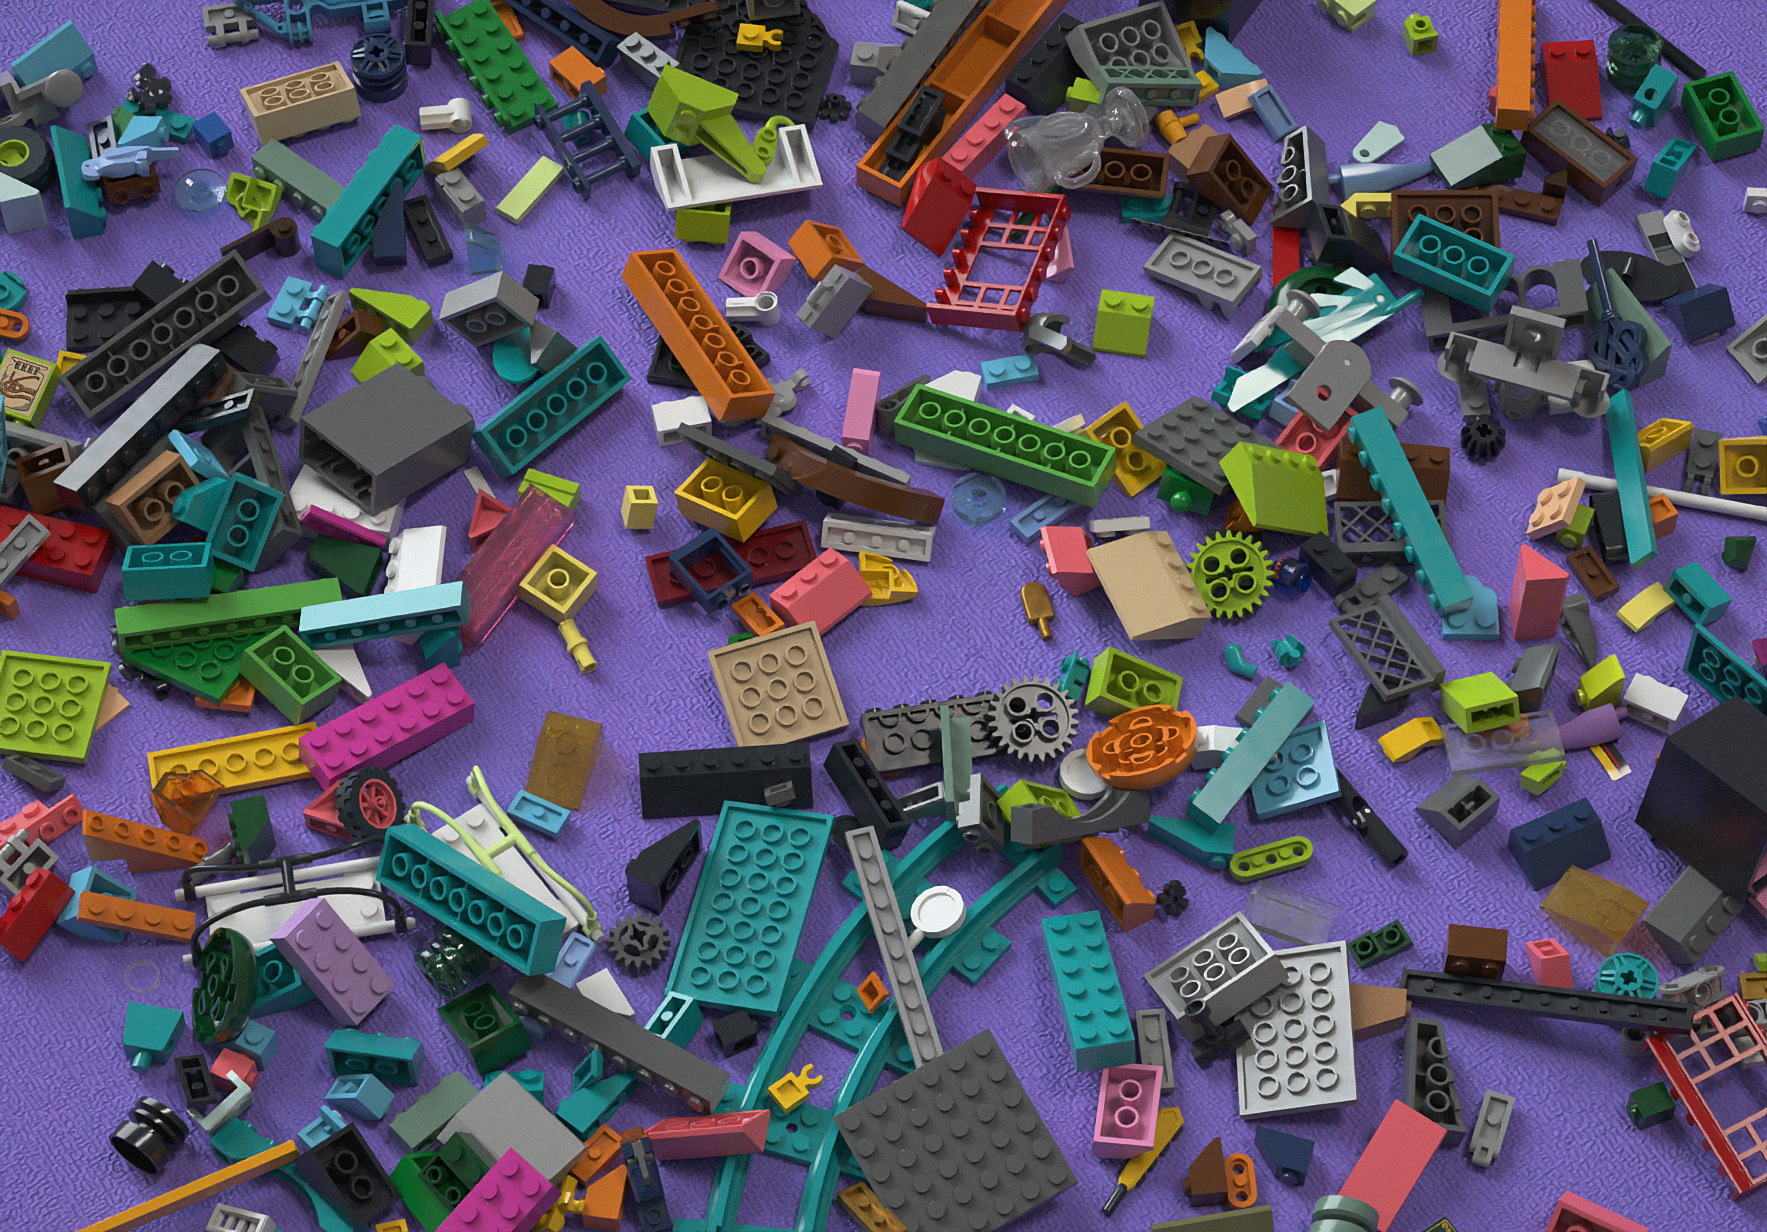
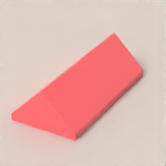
M1524 543L1520 547L1508 606L1514 640L1553 638L1557 634L1570 574Z
M770 1110L665 1118L638 1134V1140L650 1137L654 1156L658 1161L762 1153L770 1120Z

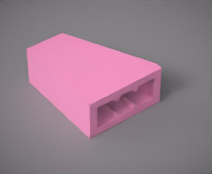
M853 369L842 432V446L852 448L858 453L867 456L870 453L878 418L876 406L881 401L880 372Z

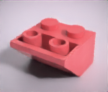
M1044 526L1040 528L1043 537L1040 540V544L1049 560L1046 563L1048 573L1052 578L1058 580L1063 590L1067 589L1073 597H1076L1102 585L1086 555L1088 549L1094 548L1092 539L1081 527Z

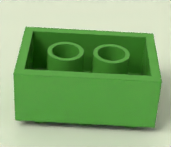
M283 625L245 649L238 670L295 725H298L335 701L343 680L286 625Z

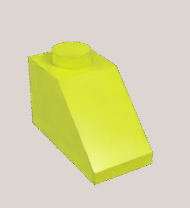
M1615 654L1608 656L1579 678L1578 687L1575 689V698L1578 705H1582L1585 711L1612 703L1614 708L1618 707L1625 675Z

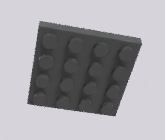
M1195 395L1134 433L1132 440L1137 446L1220 496L1230 490L1232 486L1219 462L1240 441L1282 449V447L1273 443L1271 439L1261 436L1251 430L1249 426L1241 424L1231 418L1226 412L1216 409L1204 399L1198 398Z
M683 422L680 423L677 432L684 437L682 442L690 445L692 449L705 456L704 458L707 459L709 457L769 483L777 492L790 497L792 493L800 496L804 486L777 465Z

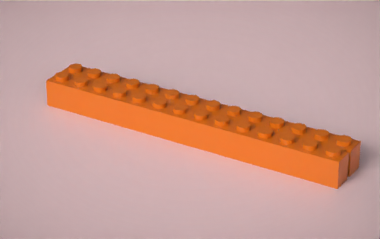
M992 0L923 84L946 95L941 107L946 109V116L940 133L936 138H927L914 165L900 182L878 172L886 159V150L898 132L897 126L918 93L917 91L856 165L857 185L901 208L910 197L918 167L944 155L1068 0Z

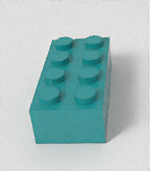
M1418 214L1394 252L1393 257L1394 272L1487 313L1491 312L1514 274L1515 255L1421 214Z

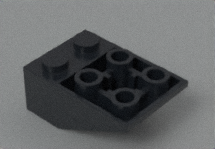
M1316 203L1306 225V230L1317 262L1391 271L1392 267L1380 233L1341 206Z

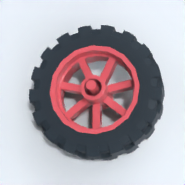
M366 767L345 775L346 778L341 779L339 782L340 788L336 790L335 795L338 797L335 802L336 810L338 809L339 815H337L340 823H343L345 826L343 828L347 834H351V839L354 841L371 836H385L387 827L398 826L405 822L403 820L405 817L403 811L406 810V806L401 798L404 797L401 789L398 790L396 786L398 784L394 778H390L387 771H380L379 767Z

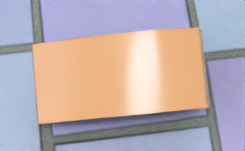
M1266 78L1245 83L1215 95L1226 121L1249 110L1252 113L1255 112L1247 98L1269 85Z

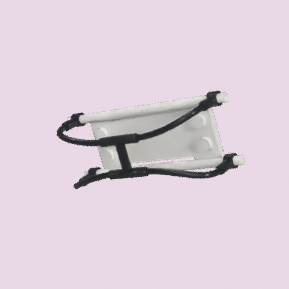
M371 836L312 854L307 852L276 857L274 859L259 860V863L196 865L187 868L181 878L183 889L175 890L176 900H185L187 903L198 901L197 898L206 896L208 919L201 923L193 932L189 943L191 954L183 955L184 966L193 965L194 968H197L203 951L198 939L208 927H210V935L220 927L237 930L249 939L257 952L272 944L269 938L308 899L325 898L357 938L396 931V934L406 933L408 929L416 928L415 917L406 918L404 909L391 896L382 893L380 882L375 880L381 856L293 870V866L310 864L315 860L335 856L373 843L384 844L385 836ZM281 869L279 873L195 886L190 876L193 873L241 872L254 870L263 872ZM344 874V877L295 885V881ZM283 884V887L241 894V890ZM383 901L393 907L394 920L386 921Z

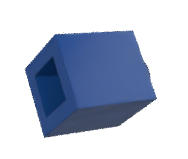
M215 111L192 123L196 141L211 159L227 153L234 147L231 130Z

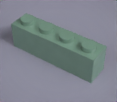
M274 138L251 157L253 173L258 179L284 187L282 194L290 197L298 207L306 208L319 221L323 220L327 209L336 203L342 189L345 188Z

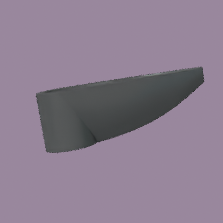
M924 374L897 389L877 404L876 409L881 433L895 434L894 420L917 383L922 385L928 384L931 376Z
M1578 592L1564 598L1559 625L1589 671L1596 666L1597 641L1589 616L1588 601L1582 593Z

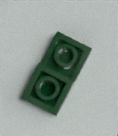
M1398 919L1374 933L1369 930L1347 943L1348 949L1360 969L1381 963L1414 946Z

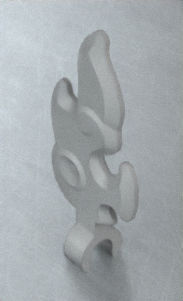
M803 368L797 370L788 381L779 380L776 385L773 384L772 378L766 379L775 392V396L767 411L768 414L778 417L782 412L790 411L796 406L797 397L795 391L805 390L810 386V382L807 380L809 375ZM763 417L757 418L755 424L761 425ZM749 419L724 421L722 425L725 427H736Z

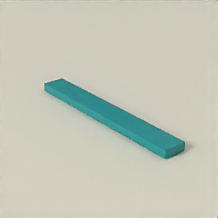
M1622 389L1609 398L1610 405L1605 414L1630 563L1638 569L1658 556L1631 394L1626 389Z

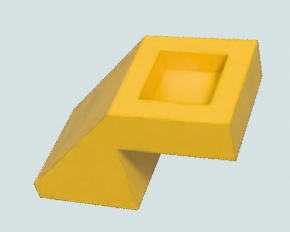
M1418 717L1381 736L1378 741L1383 747L1384 754L1392 762L1410 761L1423 747L1440 746L1447 738L1432 717Z

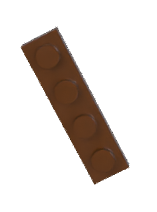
M1495 183L1456 189L1497 190L1499 213L1554 226L1557 225L1563 199Z

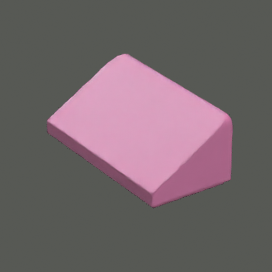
M1067 225L1063 229V238L1056 246L1055 257L1047 268L1046 276L1047 280L1060 283L1074 269ZM1046 234L1038 237L1039 246H1041Z

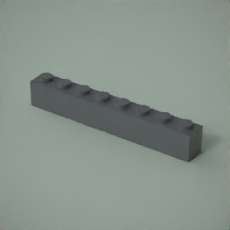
M522 973L509 992L510 1006L520 1016L525 1017L527 1015L535 1019L544 1029H553L561 1033L565 1040L573 1044L577 1042L585 1046L590 1053L594 1049H598L603 1057L611 1060L612 1064L623 1071L627 1069L635 1073L644 1083H653L659 1086L668 1096L672 1098L679 1097L685 1100L696 1111L702 1112L703 1110L711 1115L730 1087L729 1074L544 974L527 976Z

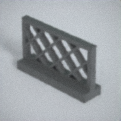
M1427 500L1431 509H1438L1439 515L1436 519L1440 523V528L1450 546L1447 535L1444 500ZM1381 501L1334 502L1337 547L1357 567L1383 566L1390 560L1396 566H1415L1405 556L1404 543L1396 537L1394 532L1390 533L1382 527L1386 521L1392 520L1390 514L1386 515ZM1371 510H1379L1385 516L1376 522L1367 514ZM1340 511H1352L1357 517L1349 523L1341 517ZM1361 520H1364L1372 527L1365 534L1354 527ZM1350 531L1359 540L1356 543H1343V537ZM1378 531L1387 539L1384 542H1374L1369 537Z
M1389 594L1379 597L1378 604L1329 619L1328 625L1384 701H1389L1425 688H1429L1431 692L1440 690L1439 684L1443 683L1446 672L1445 668ZM1374 615L1375 618L1378 620L1379 625L1372 624L1363 620L1364 618ZM1347 624L1357 628L1355 633L1343 630L1341 626ZM1360 628L1376 633L1374 639L1358 634ZM1379 634L1390 637L1393 640V644L1377 640ZM1355 642L1371 646L1369 652L1357 649L1354 645ZM1374 647L1389 651L1388 658L1374 654ZM1393 653L1405 656L1408 662L1404 663L1392 659ZM1369 661L1385 665L1384 670L1371 668ZM1388 667L1403 670V676L1388 673ZM1410 672L1419 675L1422 680L1415 681L1406 678L1407 673ZM1386 680L1400 685L1397 688L1388 690L1383 681Z

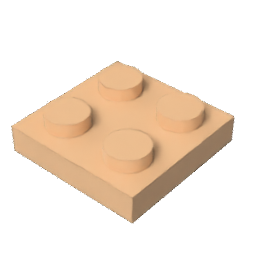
M1578 476L1571 480L1563 481L1554 487L1544 489L1537 498L1538 503L1529 519L1530 524L1526 534L1535 540L1570 526L1586 482Z

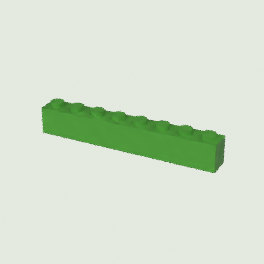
M338 577L273 587L267 586L251 590H239L223 594H211L210 597L200 600L183 598L138 606H126L124 608H116L114 612L120 652L273 631L283 625H286L288 628L299 627L302 607L343 600Z

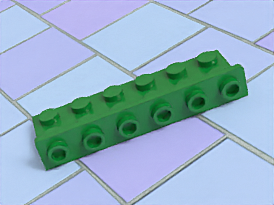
M476 0L444 17L439 10L434 12L436 22L433 25L439 37H445L447 40L445 44L450 54L457 55V62L463 73L468 72L470 75L469 81L476 92L478 90L481 92L484 106L487 110H493V118L499 128L504 127L508 135L534 123L535 105L540 103L545 113L558 108L557 102L489 0Z

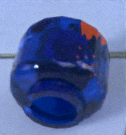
M1285 556L1279 561H1275L1274 565L1270 568L1271 571L1275 572V577L1271 578L1274 588L1289 596L1294 597L1305 593L1312 583V574L1309 566L1291 556Z

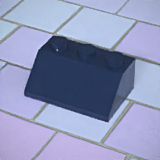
M1586 797L1511 829L1507 845L1535 892L1611 859L1601 819Z

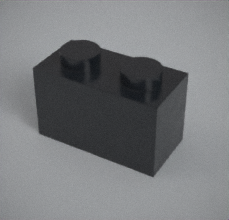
M1322 531L1300 545L1298 564L1333 599L1340 593H1345L1355 586L1358 567Z

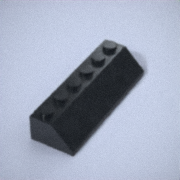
M809 742L638 753L643 820L720 815L724 800L768 806L764 789L788 781H792L796 798L791 799L792 802L778 808L791 810L814 808Z

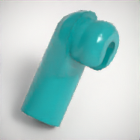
M1231 643L1226 646L1224 657L1229 670L1254 679L1258 666L1244 661L1242 647L1237 643Z

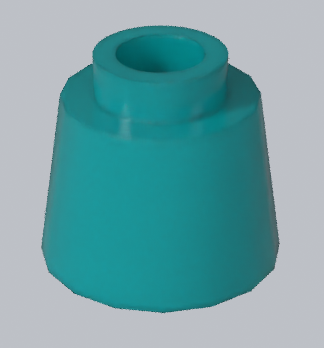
M577 110L564 116L562 124L565 131L590 120V114L584 110ZM592 131L571 141L575 142V144L587 143L592 135Z

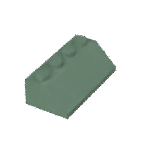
M1610 268L1605 274L1614 309L1617 310L1623 321L1630 320L1640 323L1647 331L1645 352L1649 359V368L1640 377L1636 386L1640 388L1665 376L1672 343L1613 268ZM1596 282L1585 292L1590 327L1594 334L1601 329L1600 321L1603 313Z

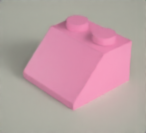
M757 231L741 232L718 278L746 297H756L757 294L765 291L773 293L785 282L797 258Z

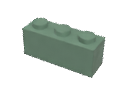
M458 1070L451 1075L444 1076L438 1082L437 1087L428 1094L424 1093L419 1096L411 1108L406 1112H400L393 1118L389 1125L392 1138L407 1154L429 1151L440 1142L437 1137L454 1115L480 1092Z

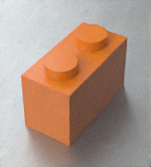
M573 46L549 62L550 78L574 100L578 99V95H580L581 83L591 80L600 97L607 93V76L600 67H595L590 62L588 56L582 52L580 53Z

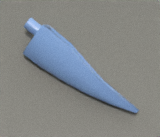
M1362 162L1340 165L1337 174L1328 175V186L1338 184L1339 191L1344 200H1346L1355 193H1377L1406 184L1434 171L1436 168L1433 163L1378 164Z

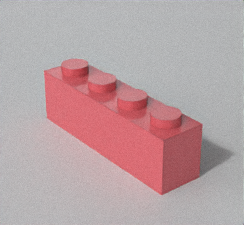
M1005 93L951 147L942 159L972 180L1013 138V122L1026 117V106Z

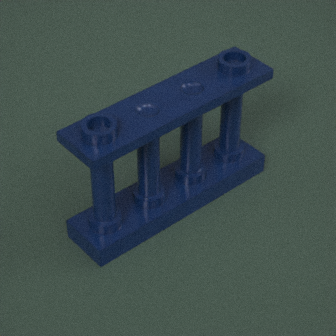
M591 80L581 83L578 99L545 113L540 103L535 105L533 117L535 127L538 131H543L570 175L573 189L577 194L581 193L585 201L590 199V185L619 171H626L630 179L640 175L642 163ZM581 108L589 110L592 115L590 120L561 134H558L552 122ZM594 129L601 130L605 136L603 141L574 155L570 154L564 144ZM606 150L614 151L617 156L616 162L587 176L583 175L577 165Z

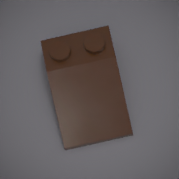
M1230 133L1207 137L1185 175L1201 195L1225 211L1230 210L1237 219H1241L1248 226L1253 225L1273 189L1270 182Z

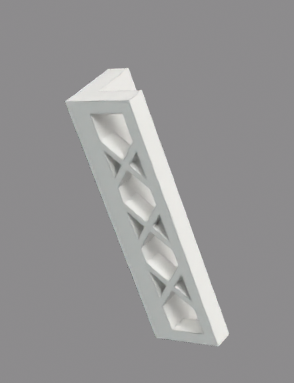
M828 512L823 520L821 547H831L832 549L853 552L863 551L882 556L930 562L936 527Z

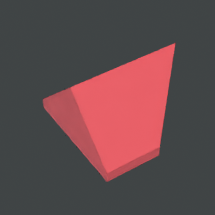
M480 488L468 533L472 553L522 532L519 513Z
M339 779L305 808L303 812L307 828L354 842L351 839L352 835L344 831L343 828L345 826L339 822L337 816L339 811L338 809L336 810L335 802L338 797L335 795L336 790L340 788L339 782L341 780Z

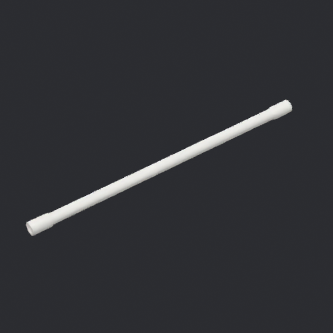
M1559 468L1556 484H1561L1563 481L1579 476L1586 482L1585 488L1605 492L1618 491L1617 480ZM1646 485L1649 499L1664 493L1669 501L1675 505L1767 521V507Z

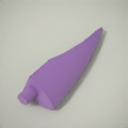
M1612 703L1585 711L1573 720L1549 732L1507 747V751L1547 752L1552 749L1562 751L1621 739L1622 732L1618 720L1628 717L1627 708L1623 706L1614 709Z

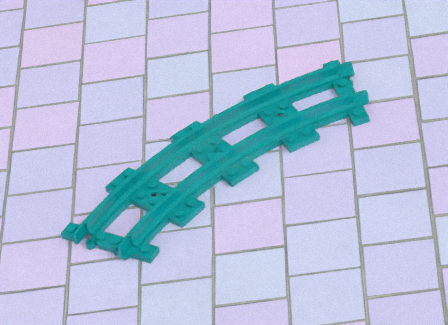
M1003 783L996 790L1003 796L1008 791V786ZM1004 819V850L1000 851L1015 868L967 909L965 920L954 933L943 938L931 939L924 937L918 944L919 947L927 952L917 964L927 1001H929L952 971L973 987L982 980L1011 949V942L993 928L1035 891H1038L1054 910L1077 894V887L1057 867L1064 860L1063 844L1061 842L1051 846L1049 849L1047 847L1042 849L1023 848L1021 843L1011 841V824ZM946 820L901 861L887 850H881L908 937L916 930L910 915L913 903L924 891L936 887L926 879L968 843V841L964 840V833L959 831L956 820ZM855 869L841 882V889L859 901L860 904L833 935L812 965L798 958L795 959L779 1013L780 1017L757 1059L746 1086L729 1082V1089L712 1113L770 1110V1120L762 1153L810 1167L795 1230L737 1224L741 1200L754 1153L720 1157L706 1219L675 1218L673 1232H826L840 1176L863 1181L864 1183L869 1182L832 1117L872 1095L886 1067L903 1076L916 1070L894 996L889 1003L883 1001L874 1013H870L856 991L858 988L841 980V977L875 934ZM850 1013L854 1017L852 1020L846 1021L843 1019V1015ZM935 1026L937 1033L939 1034V1027ZM808 1029L857 1053L837 1093L831 1110L802 1103L788 1114H785L768 1094V1088L785 1076ZM789 1124H795L798 1130L795 1133H789L786 1127Z

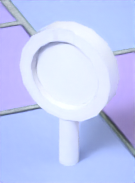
M1087 749L1072 751L1064 758L1059 770V781L1067 793L1081 800H1093L1102 797L1109 788H1113L1103 783L1094 774L1087 759Z
M937 886L924 891L917 897L912 905L910 914L916 928L908 937L912 950L924 937L931 939L943 938L960 928L965 920L967 909L962 896L956 890L947 886Z

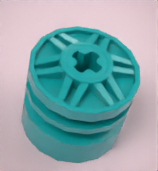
M1628 952L1618 953L1607 958L1599 967L1593 992L1655 999L1659 978L1656 969L1650 961L1642 956ZM1609 1026L1610 1028L1619 1029V1030H1623V1028H1624V1027Z

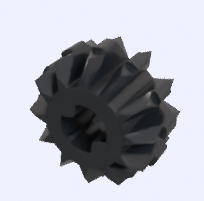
M1479 415L1475 418V421L1468 419L1466 425L1460 431V446L1465 449L1466 456L1475 455L1476 461L1483 457L1488 462L1491 456L1497 458L1500 455V451L1505 448L1506 432L1504 428H1500V420L1491 422L1490 415L1486 420L1482 419Z

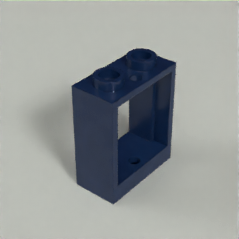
M711 527L668 555L669 570L708 615L715 610L723 609L729 601L739 595H745L753 587V571L714 527ZM713 553H716L735 574L736 578L708 595L687 570Z

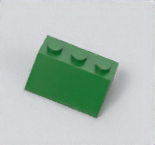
M439 1150L405 1154L389 1175L391 1181L401 1194L402 1201L410 1209L412 1216L421 1223L427 1232H435L451 1214L417 1176Z

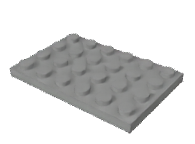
M1346 940L1275 950L1274 952L1289 978L1234 1014L1235 1021L1240 1019L1251 1036L1250 1040L1236 1048L1241 1119L1249 1120L1358 1105L1359 1094L1349 950Z

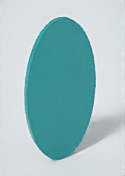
M530 327L497 339L494 344V368L498 376L505 382L521 384L529 381L539 373L531 365Z

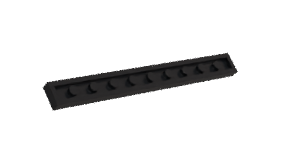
M1403 968L1398 987L1399 989H1407L1406 1000L1688 1036L1691 1035L1695 1015V1004L1406 968Z

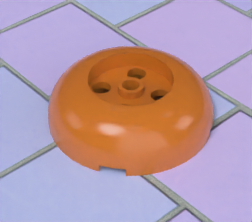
M1171 705L1144 706L1127 711L1108 721L1110 726L1102 733L1097 731L1089 741L1086 755L1092 771L1106 785L1123 790H1149L1172 781L1191 764L1199 745L1198 727L1193 716L1186 710L1183 712L1176 711Z

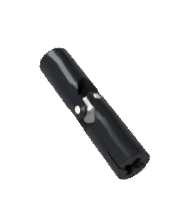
M1337 769L1342 796L1331 799L1332 802L1359 831L1386 866L1390 869L1397 867L1407 858L1408 850L1381 818L1376 815L1342 772Z

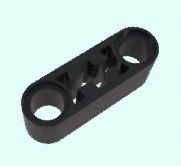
M1619 492L1590 494L1589 507L1595 509L1592 521L1603 563L1607 565L1630 562Z

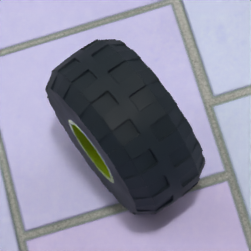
M20 126L1 128L0 172L39 190L40 193L44 192L54 179L56 168L55 157L50 143L44 135L31 128Z

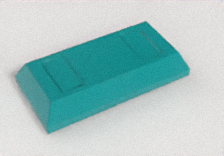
M594 1049L572 1072V1095L580 1089L595 1084L602 1077L603 1055L598 1049Z

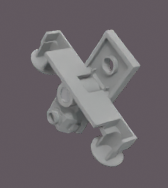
M1512 305L1504 345L1451 331L1445 352L1441 354L1437 362L1440 374L1451 382H1466L1474 376L1496 381L1494 391L1498 393L1497 398L1501 411L1515 420L1521 418L1529 419L1538 411L1540 406L1547 405L1549 396L1569 401L1571 409L1577 415L1589 419L1602 416L1610 405V399L1606 393L1610 374L1558 360L1566 319Z

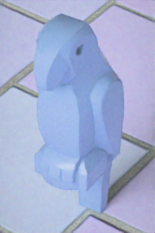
M150 146L113 148L98 158L83 162L81 166L82 177L87 181L100 179L102 175L111 178H121L139 174L142 177L150 175L149 165L153 161L180 157L179 148H156Z

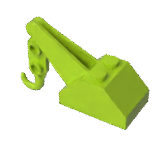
M667 64L663 68L647 106V111L665 137L687 146L702 143L752 183H760L767 171L766 167L773 160L779 142L776 130L777 125L795 126L787 117H771L767 124L757 131L751 146L731 115L738 93Z

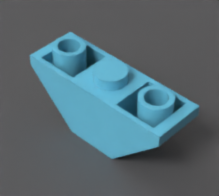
M1211 26L1206 29L1203 69L1219 85L1220 89H1231L1262 79L1260 68L1244 57L1238 48H1234L1223 34L1218 33Z

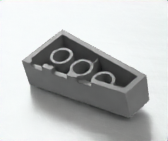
M1412 1017L1404 1032L1401 1102L1448 1130L1440 1145L1459 1147L1466 1134L1464 1122L1462 1123L1461 1106L1454 1088L1455 1079L1448 1062L1449 1053L1442 1022Z

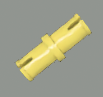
M573 619L561 622L558 630L567 643L568 653L574 656L583 674L594 671L598 664L588 649L589 643L587 639L581 636Z

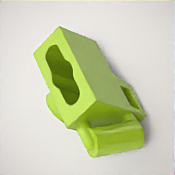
M1554 749L1548 750L1544 754L1537 751L1527 759L1529 767L1520 773V787L1540 795L1545 790L1551 788L1552 784L1563 776L1567 762Z

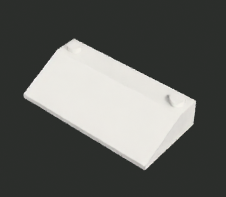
M805 124L779 128V142L773 160L766 167L767 171L760 183L750 182L716 154L681 159L677 143L651 147L650 169L655 187L667 211L822 188V180Z

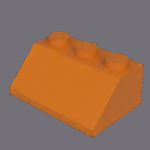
M1082 838L1080 869L1124 933L1153 919L1155 916V905H1157L1156 898L1151 890L1144 888L1138 871L1134 867L1130 868L1122 848L1115 846L1110 838Z

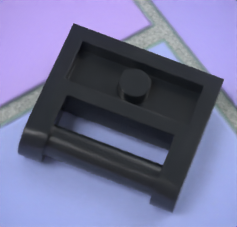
M1181 181L1176 182L1172 191L1174 196L1169 212L1164 216L1163 225L1208 237L1218 205L1201 195L1193 185ZM1188 197L1191 199L1187 215L1184 217L1179 215L1183 199Z

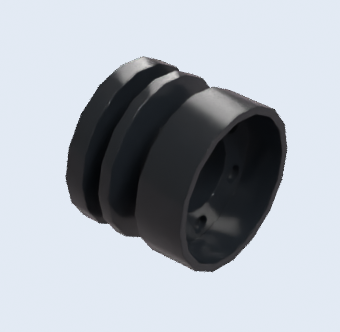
M141 1096L135 1104L136 1108L132 1107L128 1112L130 1121L122 1120L109 1136V1141L114 1149L133 1166L150 1175H158L171 1159L168 1150L177 1151L181 1146L180 1142H184L187 1139L190 1131L184 1121L167 1106L148 1096Z

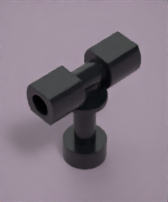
M1202 998L1190 1001L1184 1009V1013L1190 1022L1200 1024L1205 1031L1204 1041L1190 1049L1194 1060L1201 1069L1219 1059L1216 1053L1231 1045L1235 1049L1251 1039L1248 1030L1240 1019L1225 1028L1220 1025L1215 1026L1209 1018L1211 1009Z

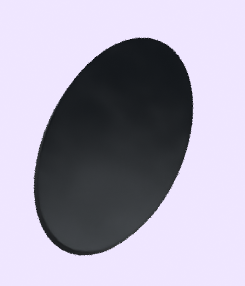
M1600 251L1605 272L1613 268L1639 302H1659L1674 297L1679 292V278L1666 265L1636 253ZM1588 255L1580 264L1583 278L1590 285H1593L1596 279L1591 258Z

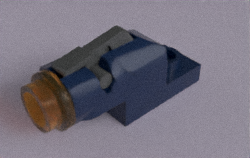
M643 1126L621 1132L622 1140L619 1142L642 1232H660L673 1228L649 1134L645 1133Z

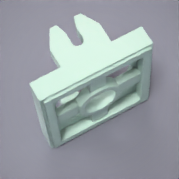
M232 1070L226 1076L237 1089L208 1116L204 1118L194 1107L187 1111L211 1138L232 1116L237 1118L256 1100L251 1088Z

